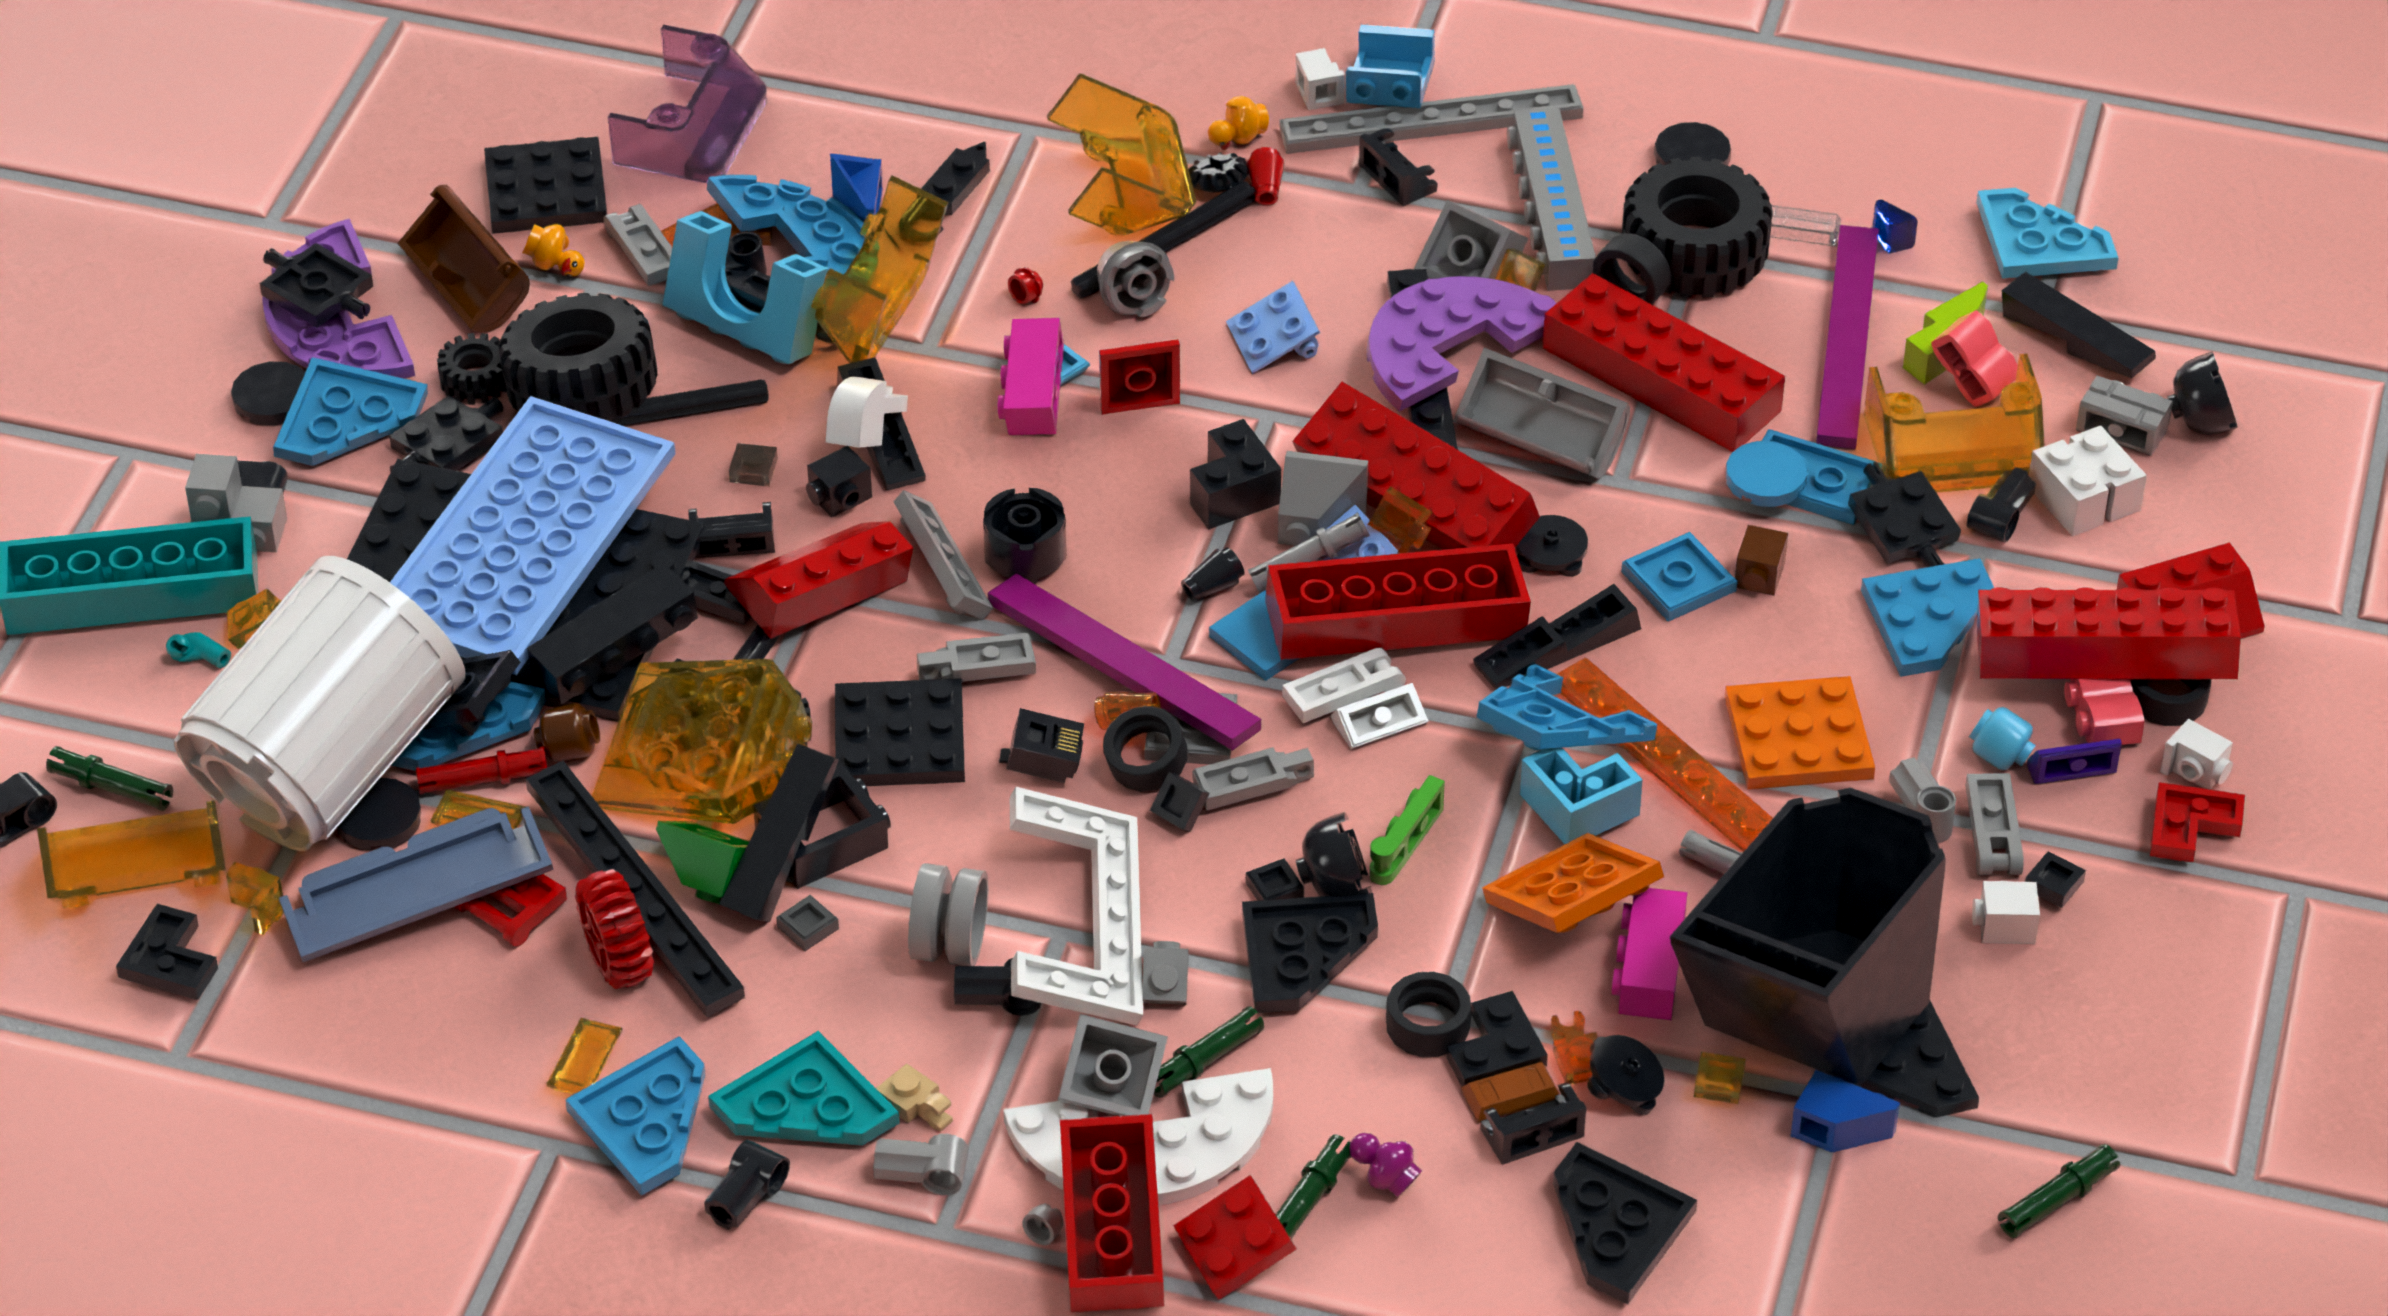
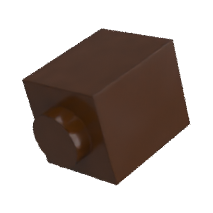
M1752 525L1747 526L1736 561L1735 579L1737 580V588L1775 595L1785 565L1788 533Z

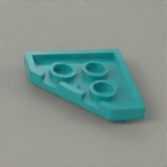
M819 1031L708 1096L709 1108L735 1135L863 1146L900 1123L899 1111Z

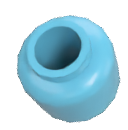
M1999 707L1994 712L1987 709L1969 738L1974 740L1972 745L1973 752L2002 771L2009 769L2014 762L2023 766L2036 746L2029 741L2033 734L2032 725L2005 707Z

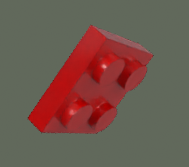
M1251 1175L1173 1225L1218 1300H1221L1297 1250Z

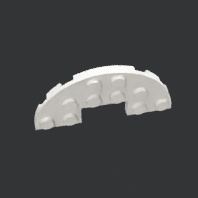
M1271 1068L1182 1082V1095L1188 1117L1153 1122L1158 1205L1183 1201L1217 1187L1220 1178L1229 1174L1235 1168L1240 1171L1254 1156L1260 1147V1140L1267 1126L1270 1125L1272 1118L1273 1078ZM1063 1101L1004 1109L1005 1126L1018 1153L1026 1163L1031 1161L1044 1172L1045 1180L1064 1190L1060 1120L1098 1117L1097 1110Z

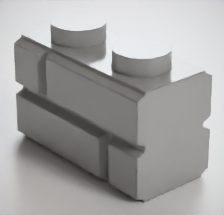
M2096 376L2081 400L2076 430L2084 432L2101 425L2119 445L2152 456L2167 432L2173 402L2162 398L2158 394L2147 393L2124 385L2120 381Z

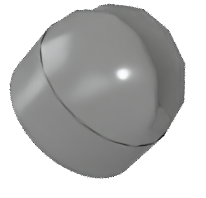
M1041 1204L1034 1207L1023 1218L1022 1225L1026 1235L1032 1241L1040 1245H1049L1060 1234L1064 1222L1060 1210L1057 1208L1052 1209L1049 1204Z

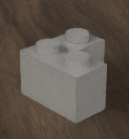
M196 454L185 486L191 522L251 516L257 551L277 552L287 521L283 490L279 488L242 486L237 456Z

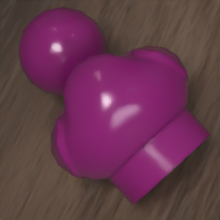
M1364 1132L1357 1134L1350 1142L1349 1149L1352 1158L1360 1164H1370L1367 1181L1375 1189H1389L1398 1198L1422 1172L1414 1163L1413 1148L1405 1141L1386 1142L1380 1145V1141L1376 1136Z

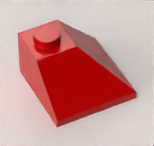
M1178 339L1099 350L1100 410L1102 415L1180 404V343Z

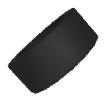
M1623 233L1613 237L1593 261L1594 274L1650 304H1653L1670 284L1671 271L1667 259L1659 248L1648 239L1636 234ZM1617 259L1627 261L1637 268L1644 277L1646 286L1635 283L1627 277L1619 267Z
M2130 679L2132 690L2140 702L2144 718L2164 726H2180L2188 719L2194 721L2201 716L2207 706L2212 683L2211 679H2177L2190 686L2193 691L2181 696H2171L2159 693L2149 687L2146 682L2151 679Z
M1152 706L1135 707L1120 714L1109 725L1103 738V753L1114 778L1126 788L1140 792L1153 791L1161 788L1168 772L1178 775L1182 773L1187 762V743L1176 718L1166 710ZM1146 732H1158L1167 735L1170 746L1159 760L1143 766H1134L1123 761L1121 752L1133 737Z
M1417 972L1403 977L1392 986L1387 997L1386 1026L1387 1033L1395 1045L1407 1053L1420 1057H1439L1447 1054V1046L1465 1042L1471 1025V1000L1463 984L1451 976L1438 972ZM1432 1002L1445 1006L1454 1013L1455 1017L1449 1022L1438 1026H1422L1405 1018L1402 1012L1409 1006Z

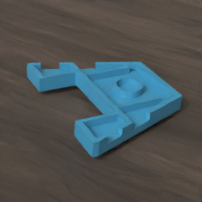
M1537 664L1527 668L1525 677L1518 674L1512 678L1511 687L1508 689L1501 686L1479 702L1476 717L1492 725L1493 730L1496 732L1510 734L1524 741V745L1533 750L1655 740L1658 725L1630 710L1598 718L1553 696L1561 693L1563 677Z

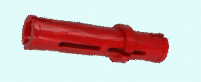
M544 746L507 754L505 750L496 751L497 755L422 768L416 767L420 795L501 781L502 785L509 784L510 779L534 775L547 768Z

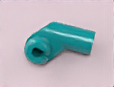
M200 632L184 635L176 634L171 636L166 642L167 653L173 660L179 662L204 659L217 668H224L231 659L230 650Z

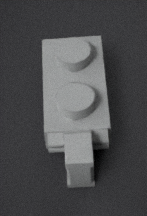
M1019 633L946 641V647L938 649L936 652L917 653V672L919 680L962 678V682L1036 674V661L1030 634Z
M1272 747L1195 768L1192 771L1193 782L1210 793L1204 804L1207 811L1288 789L1297 783L1313 778L1314 760L1308 748L1285 754L1284 752H1275Z

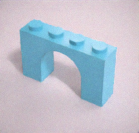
M698 211L678 219L662 305L676 311L677 315L683 319L695 320L708 326V329L713 333L730 336L740 341V344L746 348L758 349L769 354L778 363L791 364L812 354L828 268L798 254L774 262L764 308L761 313L753 312L744 307L734 297L726 279L725 262L732 225L703 211Z

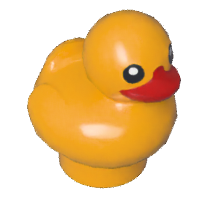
M1246 96L1234 97L1226 103L1225 120L1213 121L1209 125L1207 134L1209 140L1213 144L1220 146L1222 150L1229 148L1231 140L1240 145L1248 144L1254 140L1257 134H1264L1269 126L1268 111L1263 104H1255Z
M535 224L533 225L522 253L531 256L537 268L547 271L558 265L562 275L565 274L566 276L573 277L579 275L585 266L584 258L579 252L575 250L562 252L569 246V238L563 226L555 224L542 228Z

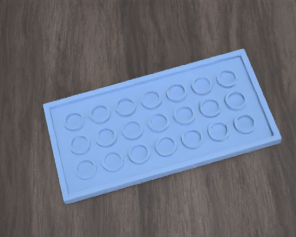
M530 396L390 583L412 599L436 622L450 639L461 657L469 658L511 650L521 662L512 673L517 675L528 660L527 648L546 635L675 456V443Z

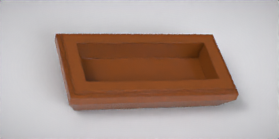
M1543 1062L1470 1082L1461 1087V1092L1477 1123L1487 1119L1484 1114L1486 1109L1493 1107L1499 1116L1502 1117L1552 1101L1556 1095L1560 1094Z

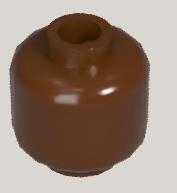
M578 703L544 711L540 717L539 727L534 728L536 747L544 746V751L548 757L556 763L590 756L594 751L595 744L600 742V729L594 712L591 710L587 711L584 706Z

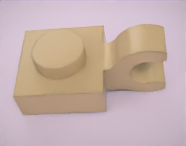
M907 1063L876 1088L899 1111V1117L907 1123L919 1116L935 1130L942 1131L953 1122V1117L944 1112L951 1106V1101L939 1092V1085Z

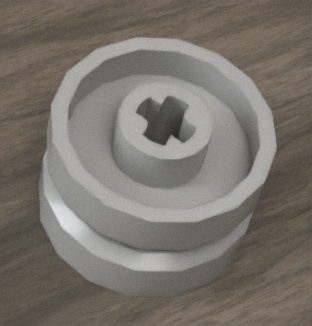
M928 863L921 865L914 886L909 918L908 947L911 959L936 961L945 946V953L950 964L975 966L982 947L988 909L989 887L986 871L963 868L957 873L952 884V876L947 866Z

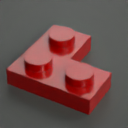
M2158 782L2150 856L2194 862L2198 831L2240 837L2243 825L2245 794Z

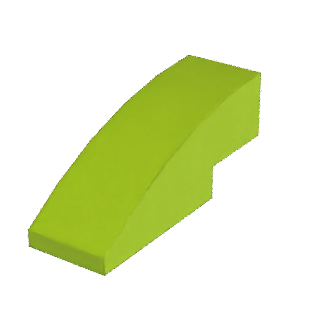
M1981 282L1925 313L1923 329L1906 338L1903 368L1925 385L1946 370L1936 357L1931 342L1964 315L1977 310L1984 316L1988 285Z

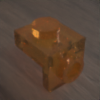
M1390 486L1368 525L1401 544L1397 553H1408L1412 547L1419 550L1432 530L1426 523L1433 512Z

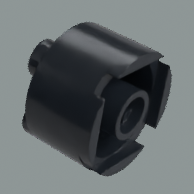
M1014 488L997 494L987 503L983 519L985 562L994 571L1008 578L1018 574L1035 584L1039 581V578L1049 575L1060 567L1067 555L1066 518L1063 505L1056 496L1039 488H1029V493L1015 494Z

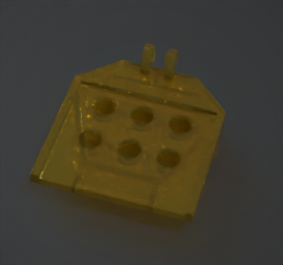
M771 659L640 663L592 797L605 810L735 824L754 813L753 805L772 797L797 743L805 745L804 742L809 741L812 734V719L810 716H807L800 696Z

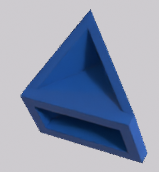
M830 153L833 198L852 210L865 223L873 238L876 239L883 193L882 159Z

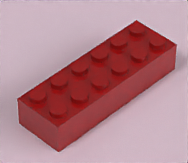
M1594 273L1589 275L1544 315L1542 349L1731 452L1746 444L1782 411L1785 375Z
M1343 381L1292 441L1297 452L1368 460L1367 504L1443 550L1512 543L1515 548L1540 518L1530 492Z
M1513 543L1268 565L1265 603L1280 660L1360 653L1375 648L1393 650L1501 640L1527 626L1529 621L1531 600Z
M2004 587L1978 590L1977 643L1980 679H2238L2241 634L2234 590H2223L2216 587L2205 590H2180L2173 587L2162 590H2138L2131 587L2119 590H2095L2088 587L2076 590H2052L2046 587H2039L2033 590H2010Z

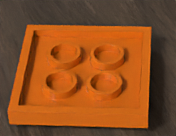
M1851 676L1725 687L1724 698L1747 790L1874 779L1875 764Z
M1586 833L1487 884L1482 889L1486 903L1555 933H1564L1575 929L1578 926V922L1593 914H1601L1611 910L1614 907V903L1625 897L1647 891L1649 885L1664 878L1660 861Z

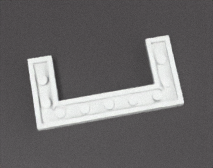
M1015 787L1010 796V830L1091 850L1094 969L1017 951L1011 961V996L1137 1026L1143 1016L1137 817Z

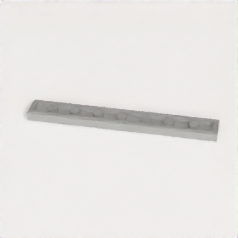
M1575 84L1422 102L1421 108L1387 106L1280 119L1279 131L1286 154L1356 146L1359 145V137L1365 133L1369 135L1383 128H1389L1395 133L1390 139L1382 141L1390 142L1513 127L1514 111L1559 108L1562 121L1583 118V105Z

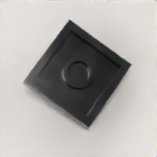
M511 650L462 659L465 667L463 683L422 730L450 725L462 737L473 735L485 720L483 713L487 704L493 701L496 695L510 684V676L521 663Z

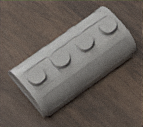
M1483 348L1453 422L1592 477L1601 478L1610 468L1624 437L1630 417V406L1622 400Z

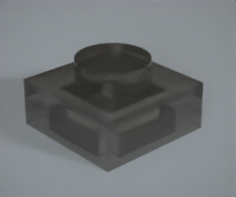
M737 443L729 468L730 482L770 486L778 460L777 447Z

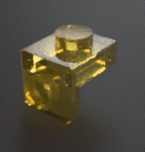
M265 589L227 611L228 641L237 649L242 648L282 600L277 598L270 590Z
M234 862L225 873L231 903L250 909L255 932L264 935L274 922H278L284 914L279 900L283 896L280 877L269 874L257 867H249Z

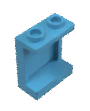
M1361 24L1358 32L1359 52L1354 67L1349 66L1346 70V103L1421 108L1435 64V30Z

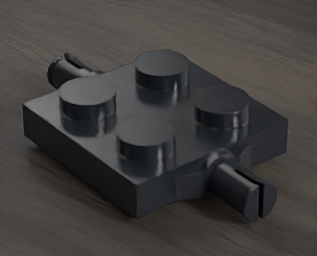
M318 243L292 257H286L273 248L265 252L263 256L264 263L269 264L276 270L260 283L262 296L316 328L342 310L349 311L359 319H364V316H368L370 305L358 299L374 287L372 275Z
M449 395L390 434L391 448L405 456L402 460H411L421 464L458 471L492 448L503 433L502 426L490 419L504 411L503 404L498 398L493 397L479 408H471ZM394 465L390 466V472L392 471Z
M1873 462V465L1869 463L1863 469V473L1873 486L1851 493L1848 505L1885 562L1888 564L1904 558H1921L1926 567L1944 565L1945 563L1942 562L1936 550L1940 546L1958 541L1961 529L1924 473L1919 471L1897 479H1888L1878 462Z

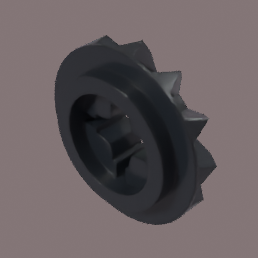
M1220 152L1214 156L1207 154L1205 159L1195 160L1193 166L1187 169L1188 182L1193 188L1206 192L1229 190L1247 178L1249 171L1246 159L1238 157L1236 153L1223 155Z

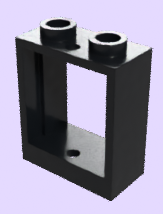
M845 765L835 769L820 811L844 801L860 822L806 846L802 841L800 842L788 877L797 889L889 848L887 829L891 828V822L887 811L880 804L876 806L869 797V792L864 782L860 778L855 779ZM771 797L753 805L755 829Z

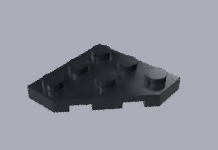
M1373 893L1353 896H1319L1242 902V918L1254 1009L1258 1013L1300 1010L1378 937V921Z
M1929 1001L1925 1009L1860 1086L1874 1093L1883 1094L1892 1100L1897 1097L1919 1106L1920 1112L1934 1118L1976 1109L1979 1103V1096L1931 1001Z
M1579 1142L1575 1143L1554 1171L1553 1185L1587 1285L1628 1305L1695 1214L1697 1199Z

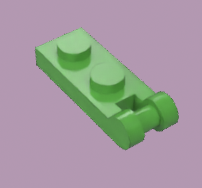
M1429 775L1420 789L1414 788L1407 799L1405 810L1400 817L1394 816L1387 827L1385 837L1375 838L1371 842L1370 858L1373 861L1370 863L1369 876L1372 882L1378 885H1387L1393 882L1444 810V780Z

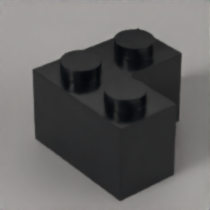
M1241 419L1208 431V463L1190 469V505L1208 530L1279 505L1281 496V467L1247 422Z

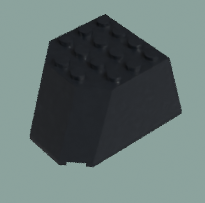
M1854 788L1838 790V797L1805 804L1802 797L1789 800L1670 935L1671 946L1705 1026L1831 1076L1842 1078L1860 1087L1930 1001L1946 867V857L1942 848H1939L1934 836L1930 817Z

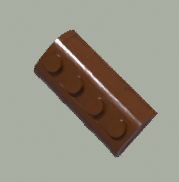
M439 185L430 194L434 198L397 244L471 330L480 333L491 332L501 327L524 301L529 292V277L461 201L458 195L448 185Z

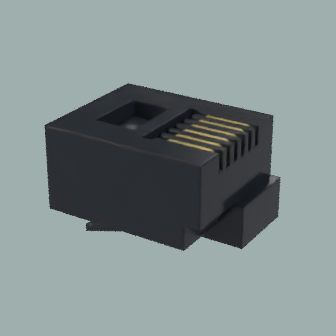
M1020 708L1013 729L1010 749H1001L999 763H1007V770L1065 783L1066 777L1073 778L1080 763L1084 723Z

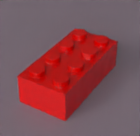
M1152 1114L1060 1120L1071 1313L1165 1307Z

